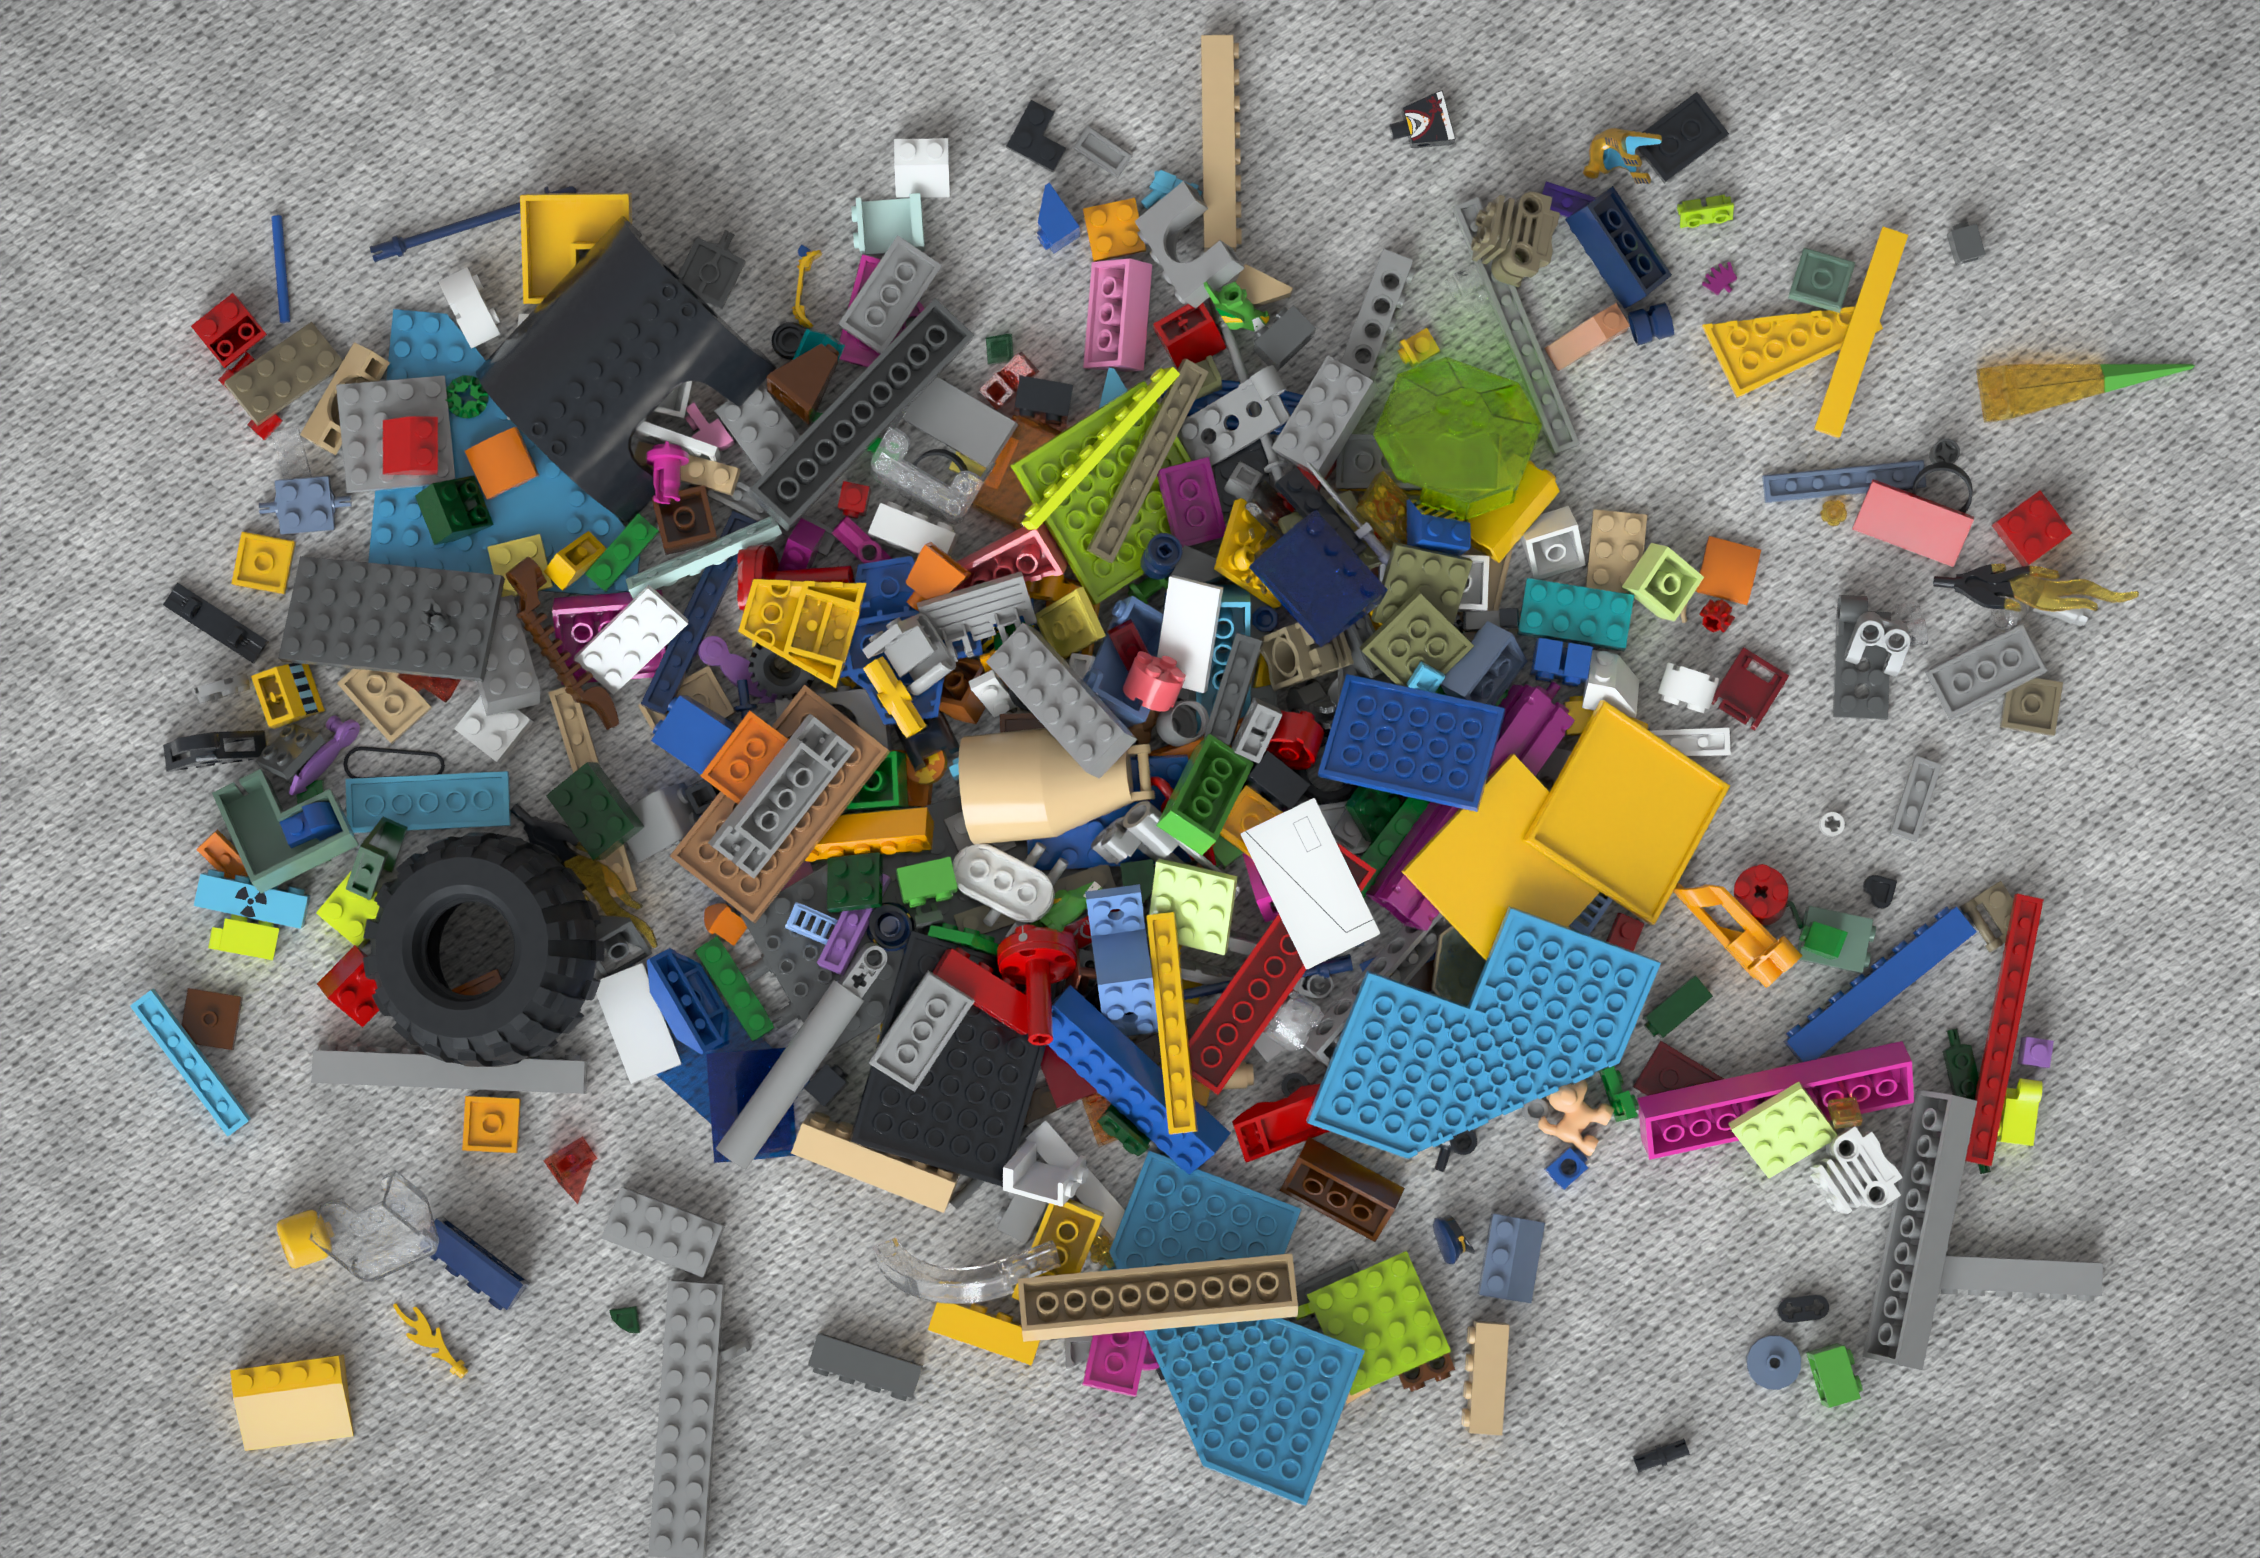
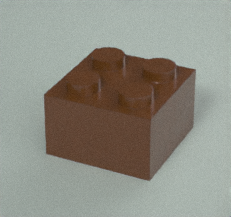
M705 485L678 491L680 501L670 498V504L654 502L652 497L665 555L695 549L717 540Z

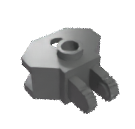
M1310 679L1306 682L1305 687H1291L1286 697L1288 712H1310L1315 716L1314 720L1322 727L1324 732L1331 729L1334 719L1333 712L1337 709L1336 703L1332 702L1330 696L1326 695L1319 682Z

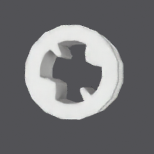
M1836 812L1824 814L1819 821L1820 831L1828 837L1839 835L1845 827L1843 817ZM1828 817H1832L1833 821H1838L1839 827H1835V832H1831L1830 828H1825V822L1829 821Z

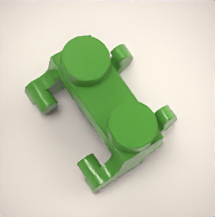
M1169 576L1164 579L1148 577L1136 585L1131 583L1127 594L1129 597L1133 596L1148 604L1146 599L1162 587L1165 590L1168 589Z

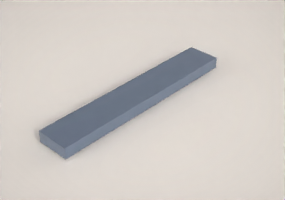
M1924 460L1763 475L1765 503L1864 494L1867 493L1872 479L1901 490L1913 489L1916 476L1925 468ZM1926 476L1921 479L1916 488L1927 487Z

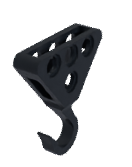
M265 730L210 732L177 738L170 743L163 744L166 772L186 770L188 767L196 766V768L214 766L215 763L243 762L242 759H248V761L257 760L264 748L267 747ZM254 740L255 751L225 752L224 744ZM190 751V757L176 761L175 755Z

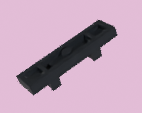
M178 582L163 606L253 664H255L269 642ZM197 606H201L196 615L193 617L192 613Z

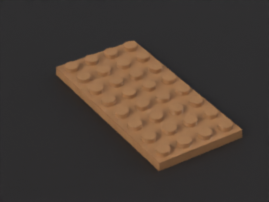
M806 685L798 692L772 725V728L789 740L810 713L855 750L755 878H752L708 844L738 805L721 791L670 855L672 859L754 923L757 922L890 753L886 747Z

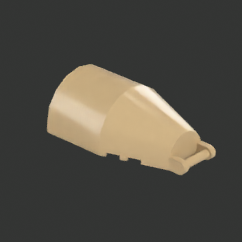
M1046 728L964 736L959 747V786L965 825L970 840L976 845L1058 837L1071 829L1082 826L1091 820L1109 814L1133 802L1154 800L1155 794L1154 791H1151L1148 754L1151 753L1150 745L1130 746L1099 779L1085 772ZM1132 755H1137L1140 792H1134L1130 757Z

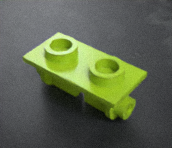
M1725 194L1706 197V206L1703 207L1700 199L1682 201L1681 204H1677V212L1680 215V228H1695L1703 224H1720L1733 220L1734 203L1731 202V197H1725Z

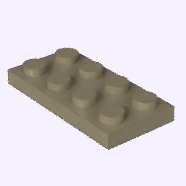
M310 322L227 379L224 385L255 424L259 426L337 372L343 360L316 326Z

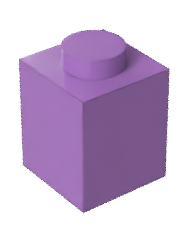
M2021 1037L2017 1064L2050 1068L2054 1041Z

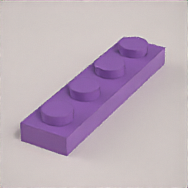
M883 874L882 897L891 881V878ZM875 908L842 911L817 964L843 976L869 925L870 915Z

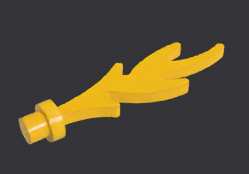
M396 1303L393 1304L395 1311L402 1320L418 1331L417 1335L406 1333L410 1340L424 1347L439 1348V1352L432 1353L431 1356L442 1359L453 1366L450 1369L453 1375L457 1374L462 1379L469 1372L464 1366L465 1363L461 1359L456 1362L448 1351L440 1328H436V1335L433 1336L427 1319L417 1307H413V1310L417 1314L418 1320L413 1321L400 1310Z

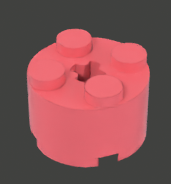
M1140 651L1137 653L1123 686V692L1132 701L1135 700V697L1142 700L1141 706L1155 711H1169L1170 706L1173 708L1186 675L1176 667L1177 661L1168 656L1158 658Z

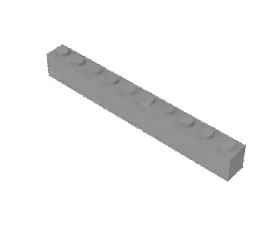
M321 1045V1050H313L311 1083L586 1094L588 1061H581L580 1055H565V1060H554V1054H540L538 1059L524 1058L518 1064L470 1067L456 1063H446L428 1055L418 1054L419 1049L402 1048V1054L391 1053V1048L375 1047V1053L364 1052V1047L348 1046V1051H337V1046Z

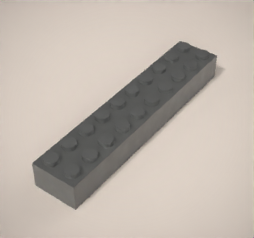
M935 298L750 488L748 495L788 532L972 341L974 334Z

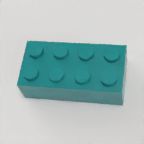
M1527 578L1517 635L1579 645L1584 644L1586 646H1596L1624 652L1627 645L1634 595Z

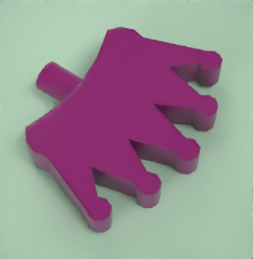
M1727 262L1728 270L1721 263L1718 265L1720 272L1712 267L1711 272L1714 277L1706 274L1705 278L1708 279L1710 284L1702 282V286L1712 291L1715 295H1719L1724 288L1730 293L1733 289L1729 284L1737 280L1731 262Z

